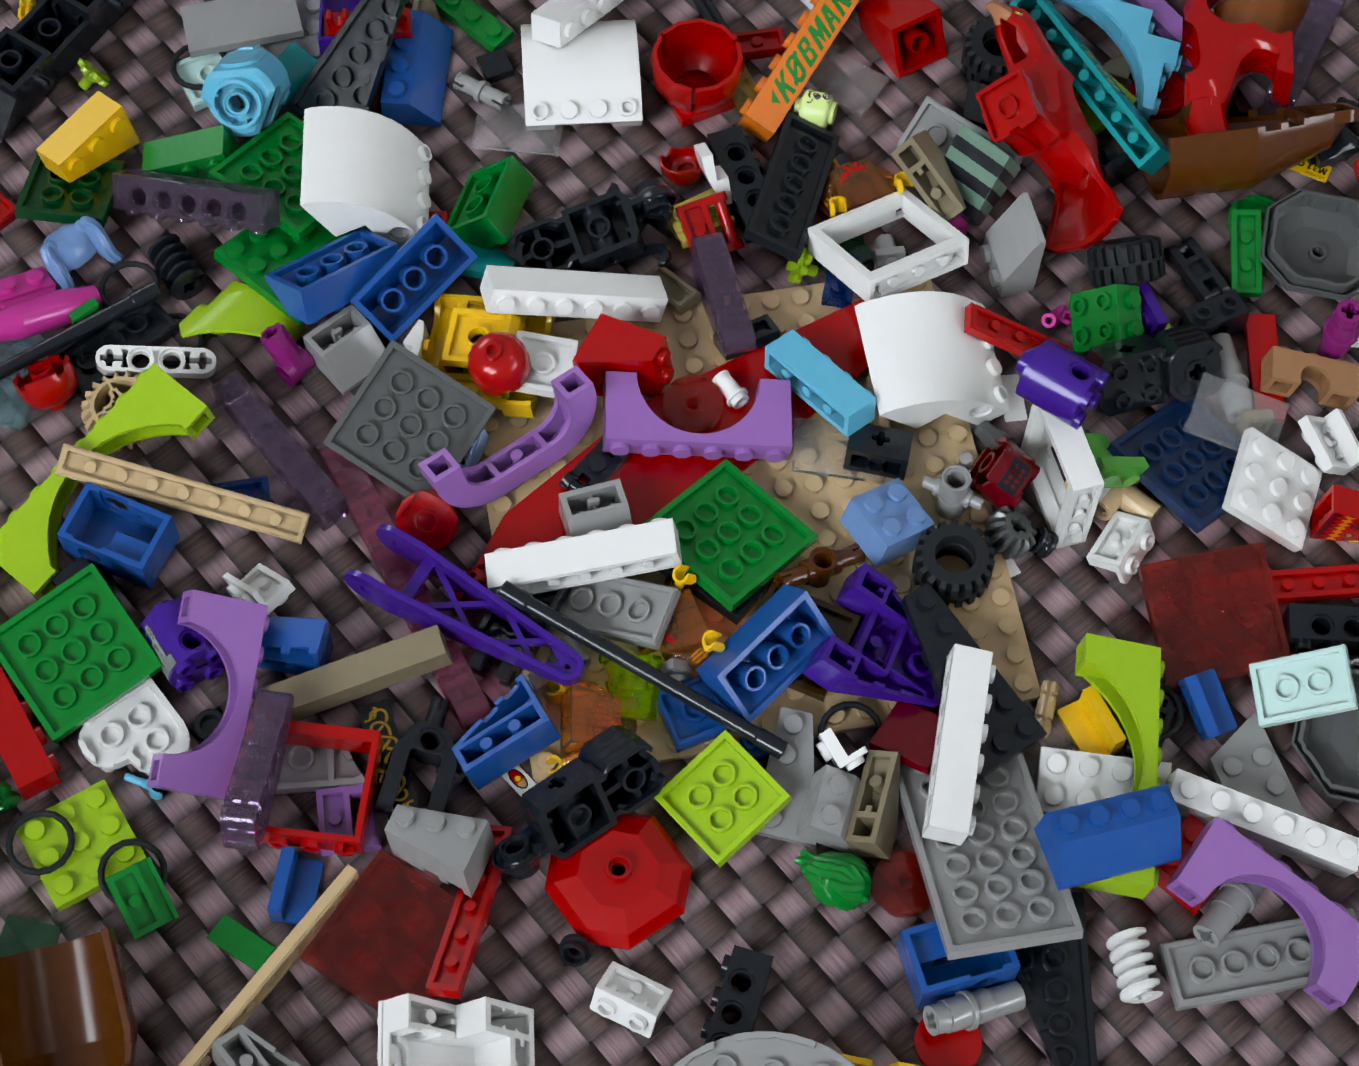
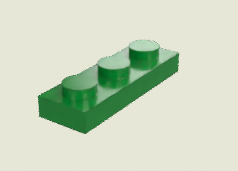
M434 0L442 16L490 52L503 48L514 38L513 30L473 0Z
M1231 209L1230 212L1231 290L1235 289L1240 297H1261L1262 262L1259 259L1262 242L1261 209Z

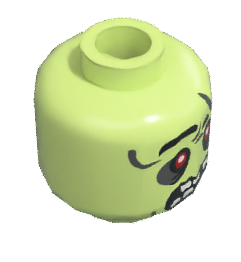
M808 89L802 97H797L793 113L826 129L828 124L833 125L838 102H834L831 93Z

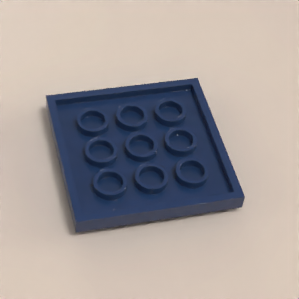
M1177 399L1173 400L1111 442L1107 448L1112 456L1145 457L1149 468L1140 475L1139 481L1196 534L1227 513V511L1222 509V505L1241 440L1198 401L1192 400L1184 403Z

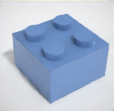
M899 478L850 499L840 519L842 525L876 568L916 550L921 535H926L927 529L932 525L934 527L936 525Z

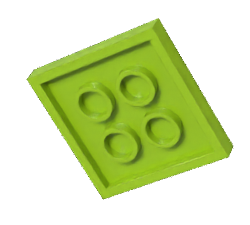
M726 730L654 797L719 868L793 800Z
M105 779L46 809L64 816L73 827L75 836L73 852L67 862L52 873L40 875L58 912L102 890L99 886L97 872L101 857L110 846L119 841L136 838ZM38 817L30 819L21 825L17 831L34 867L37 869L51 866L66 851L68 844L67 831L59 821L53 818ZM125 846L115 851L107 861L105 878L146 858L141 846Z

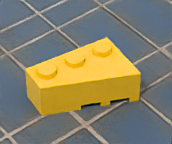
M97 91L49 136L36 151L47 169L70 184L141 142L123 107L100 91Z

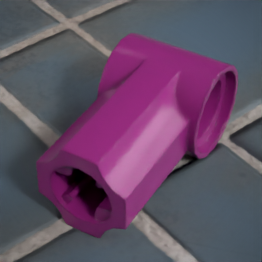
M276 323L273 326L267 327L261 333L260 342L277 364L274 367L276 373L288 385L295 386L316 365L312 356L296 344L283 324Z

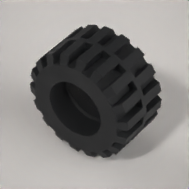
M991 15L987 16V20L980 18L977 20L976 25L972 24L965 36L961 57L962 71L967 73L966 78L969 81L972 80L985 85H990L1008 74L1004 58L989 53L990 51L1001 52Z
M1139 235L1095 243L1086 249L1090 284L1097 288L1112 284L1133 286L1158 280L1166 274L1161 238L1154 235Z
M952 520L949 525L945 521L938 522L937 529L933 525L929 527L926 535L922 534L919 538L912 565L915 586L920 585L921 587L929 582L947 606L949 603H954L955 608L962 607L964 601L970 605L974 603L975 597L980 598L984 594L985 588L987 589L995 564L994 548H990L991 541L989 537L983 538V531L980 528L976 530L971 529V523L965 522L964 525H959V520ZM946 555H954L966 561L970 569L960 573L950 572L942 568L938 564L937 559Z

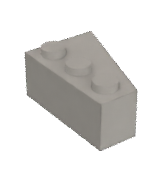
M399 804L396 805L384 829L394 856L422 871L428 870L439 877L440 881L447 885L449 883L454 884L471 898L496 847L488 820Z
M242 1024L212 1042V1059L217 1066H301L297 1062H292L276 1051L277 1048Z

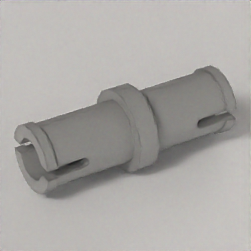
M459 72L454 79L459 84L453 83V88L472 96L473 100L478 103L485 102L501 112H504L510 104L505 99L511 100V95L491 87V84L486 80L479 81L464 72Z

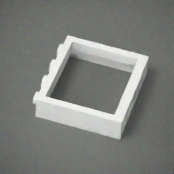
M904 188V192L901 194L894 192L809 227L808 253L864 301L898 294L968 264L969 238ZM902 217L936 243L933 246L873 271H869L838 245Z
M1032 404L1021 445V450L1034 458L1035 464L1040 467L1039 474L1030 482L1049 532L1057 535L1055 548L1058 549L1085 542L1104 487V481L1082 426L1076 430ZM1052 445L1068 483L1067 490H1065L1063 478L1052 453Z

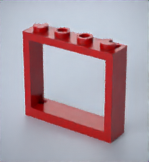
M250 716L227 824L231 838L244 845L263 842L277 849H282V846L288 847L289 845L301 847L302 850L311 853H318L323 849L334 851L335 854L346 857L353 856L354 853L363 854L384 745L381 731ZM262 741L369 753L354 836L245 823Z

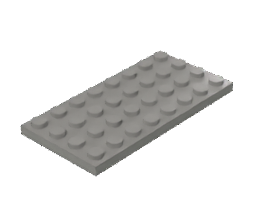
M1020 753L976 782L977 785H980L978 802L976 805L973 804L972 815L976 816V826L973 835H968L961 846L922 837L931 771L926 775L900 763L899 799L947 960L1083 938L1084 930L1070 889L1058 891L1034 831V828L1043 818L1044 814L1023 753Z

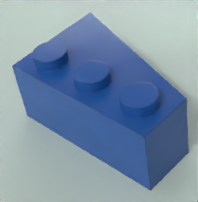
M269 616V626L266 633L263 634L261 646L264 648V655L261 664L257 666L258 668L299 675L329 663L333 642L327 619Z
M522 673L515 679L517 684L504 698L500 696L494 702L496 707L483 720L479 718L451 748L464 773L478 790L562 738L537 694Z

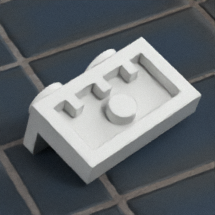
M1116 511L1086 556L1089 565L1116 572L1120 583L1127 584L1132 575H1135L1139 570L1140 563L1146 553L1154 546L1155 535L1149 519Z
M612 961L595 987L590 1009L605 1018L629 1028L633 1032L650 1038L654 1032L657 1020L671 999L673 990Z

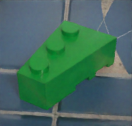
M225 125L145 142L143 146L142 173L156 188L217 186L208 180L209 171L242 146Z

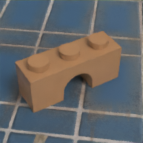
M1272 346L1261 360V392L1289 398L1301 384V380H1305L1316 388L1319 405L1346 411L1359 397L1358 364L1349 363L1343 359L1322 357L1316 353L1291 350L1285 346Z

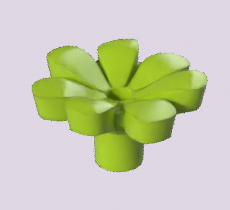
M79 58L77 64L81 67L80 71L84 76L78 82V85L82 89L87 91L93 83H98L103 87L110 84L109 81L111 79L107 75L101 74L94 67L92 68V63L88 60Z
M804 247L797 263L787 262L786 271H791L788 275V282L800 284L802 276L809 275L815 277L819 268L811 264L813 256L808 253V248Z

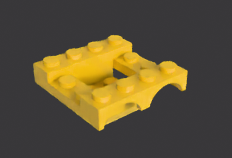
M442 293L434 301L433 327L429 338L423 340L421 349L422 359L496 406L498 410H502L504 416L534 418L539 395L516 391L512 393L511 390L501 393V396L484 393L475 385L470 374L454 373L455 367L468 368V354L474 344L470 341L476 335L503 331L516 337L517 330L552 336L555 317L487 313L482 296Z

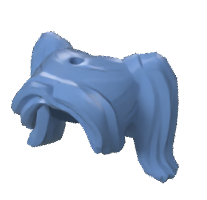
M83 216L75 223L59 227L46 237L44 245L40 249L45 267L60 285L61 289L75 287L69 272L83 266L96 253L111 263H117L124 258V255L115 248L101 224L89 216Z

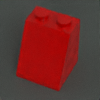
M863 0L857 3L861 30L899 79L947 56L941 10L931 0Z
M602 313L572 360L573 366L577 365L592 381L597 396H603V383L606 371L637 372L638 385L642 395H660L665 385L671 383L675 372L666 336Z

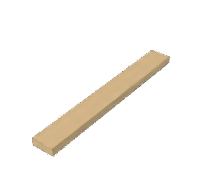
M65 443L63 444L55 470V475L83 483L89 482L107 490L300 545L302 544L310 514Z
M347 864L178 1066H209L212 1063V1042L240 1024L243 1025L360 886L361 881L356 869Z

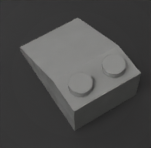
M1028 192L1022 193L985 234L983 245L980 246L982 261L984 263L987 262L990 269L989 280L991 286L997 288L999 297L1029 292L1035 288L1046 240Z

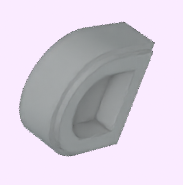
M671 658L654 666L680 682L692 677V664L685 660Z

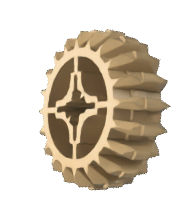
M128 370L124 376H120L115 371L114 377L111 379L103 375V383L93 382V391H85L86 400L81 402L83 411L81 412V418L83 423H85L84 426L87 433L94 428L95 422L101 416L106 415L112 409L117 398L136 383L140 372L133 377L132 373ZM141 440L138 443L144 446L145 441ZM133 443L127 445L130 450L133 448Z

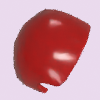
M671 147L665 157L663 155L659 157L662 174L670 184L680 187L690 186L703 175L694 147Z

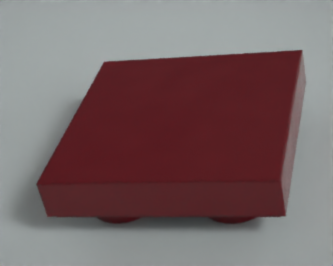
M897 702L870 740L869 750L899 752L901 754V764L928 775L932 766L939 715L913 704Z

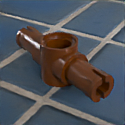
M857 543L837 551L827 547H817L812 550L808 559L800 561L796 567L776 573L775 583L780 588L783 584L793 587L805 584L815 588H822L828 585L832 576L840 574L844 568L864 562L865 553Z

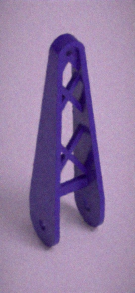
M381 524L376 530L377 537L388 549L419 566L401 592L359 570L349 569L344 575L346 583L357 594L398 617L425 628L438 625L443 635L563 686H572L583 677L584 662L576 651L426 544L394 526ZM432 574L441 581L450 602L421 603L414 598ZM452 588L473 601H458ZM455 610L460 622L439 611ZM463 610H489L510 624L516 639L496 640L471 628ZM522 632H524L532 638H524ZM512 647H521L523 653ZM529 647H548L553 651L558 662L542 663L534 659Z

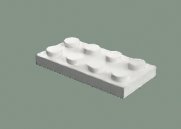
M1043 746L1040 748L1036 793L1043 814L1132 792L1134 780L1133 758ZM1160 763L1158 777L1161 778V785L1166 783L1168 775L1171 774L1172 763Z

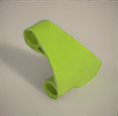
M232 281L208 305L200 304L179 323L182 338L206 333L223 336L227 333H237L261 337V333L267 327L273 326L276 323L283 324L295 342L305 333L302 325L299 326L250 286L238 281Z

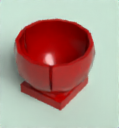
M702 18L678 21L662 31L652 50L650 63L656 89L667 100L681 127L689 126L734 109L732 97L744 71L743 56L738 38L724 25Z

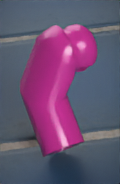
M1064 305L1058 306L1042 316V325L1051 329L1058 327L1060 322L1070 325V309H1067V306Z

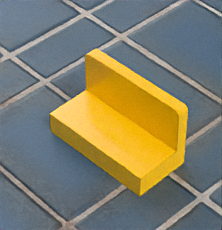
M1093 686L1083 689L1079 700L1058 709L1056 713L1078 751L1114 755L1122 750L1126 742V736L1100 693Z

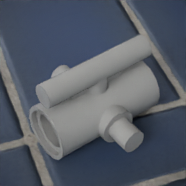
M963 452L960 455L958 465L947 467L943 471L941 478L935 479L926 475L922 483L923 488L933 491L932 495L937 496L935 509L943 519L956 520L961 517L964 509L968 508V506L981 510L984 503V498L974 495V491L969 489L972 479L969 472L972 455L968 452Z

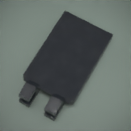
M572 587L532 594V596L559 612ZM517 609L519 612H521L526 617H528L529 619H531L536 624H538L543 629L549 632L551 628L550 625L546 624L545 622L539 620L538 618L532 616L531 614L525 611H520L519 609ZM487 610L477 631L496 640L516 639L510 624ZM522 632L524 638H532L529 635ZM541 646L529 647L534 658ZM512 647L523 653L521 647ZM475 649L468 663V667L472 668V673L485 678L492 666L493 658L498 659L502 663L495 677L500 680L499 683L512 689L516 683L515 679L520 675V667Z

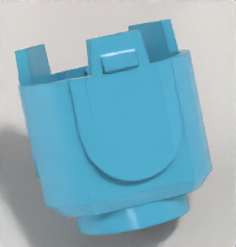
M260 45L240 46L226 54L207 76L202 88V100L207 104L214 117L222 125H225L233 136L250 137L259 134L272 123L282 106L287 102L291 83L285 67L273 54L261 49ZM235 95H238L239 98L242 100V103H243V108H242V109H240L241 103H240V101L235 97ZM273 95H275L271 108L268 111Z

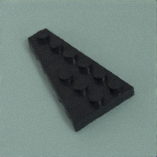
M360 0L287 106L303 120L304 110L310 107L344 106L370 111L406 0Z
M928 582L904 596L901 604L913 636L918 639L923 652L921 657L925 667L928 666L933 679L931 683L940 705L946 660L954 644L981 648ZM997 669L994 681L988 687V694L992 695V704L989 713L985 714L984 724H988V734L985 743H981L980 754L984 755V764L981 773L977 774L976 782L1041 741L1047 735L1044 728Z
M1071 892L1084 930L1083 938L1015 949L1021 966L1016 976V981L1024 990L1026 1006L1051 1066H1098L1083 892Z

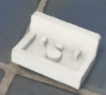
M1336 408L1325 417L1305 415L1297 421L1302 430V438L1311 447L1315 455L1316 465L1324 473L1344 476L1359 465V441L1341 409Z
M258 563L241 580L228 572L222 576L229 585L226 590L233 598L268 605V615L277 606L282 605L296 589L288 579L261 563Z
M831 728L819 734L818 738L821 742L816 747L826 762L832 759L836 768L842 769L845 767L847 772L865 762L863 755L868 752L865 746L848 756Z

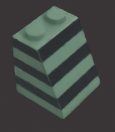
M965 124L960 127L944 156L967 207L961 212V215L966 219L968 225L973 221L980 226L1012 183L1021 167L1011 156Z

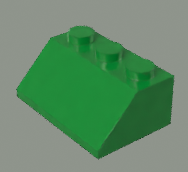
M513 155L470 172L447 225L467 244L488 249L498 244L503 245L507 243L512 237L516 221L521 216L525 200L530 195L529 191L534 178Z

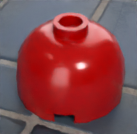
M503 331L490 332L480 337L472 345L468 354V371L475 385L484 393L501 396V393H506L510 390L513 393L519 390L527 381L531 372L530 356L524 344L513 334Z
M59 355L41 359L26 367L29 371L28 374L21 377L20 373H18L12 381L24 403L35 409H51L53 412L59 411L68 405V400L73 396L78 386V377L68 355H65L64 360H61Z

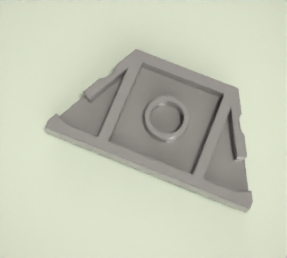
M1257 713L1252 714L1209 760L1208 765L1217 784L1307 818L1265 729L1259 726Z
M262 741L251 796L316 792L317 789L364 784V776L359 771L349 751Z

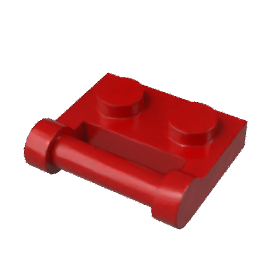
M725 191L675 208L695 265L745 247L743 240L738 238L726 204L728 198ZM715 205L728 242L724 245H721L707 208L709 206Z

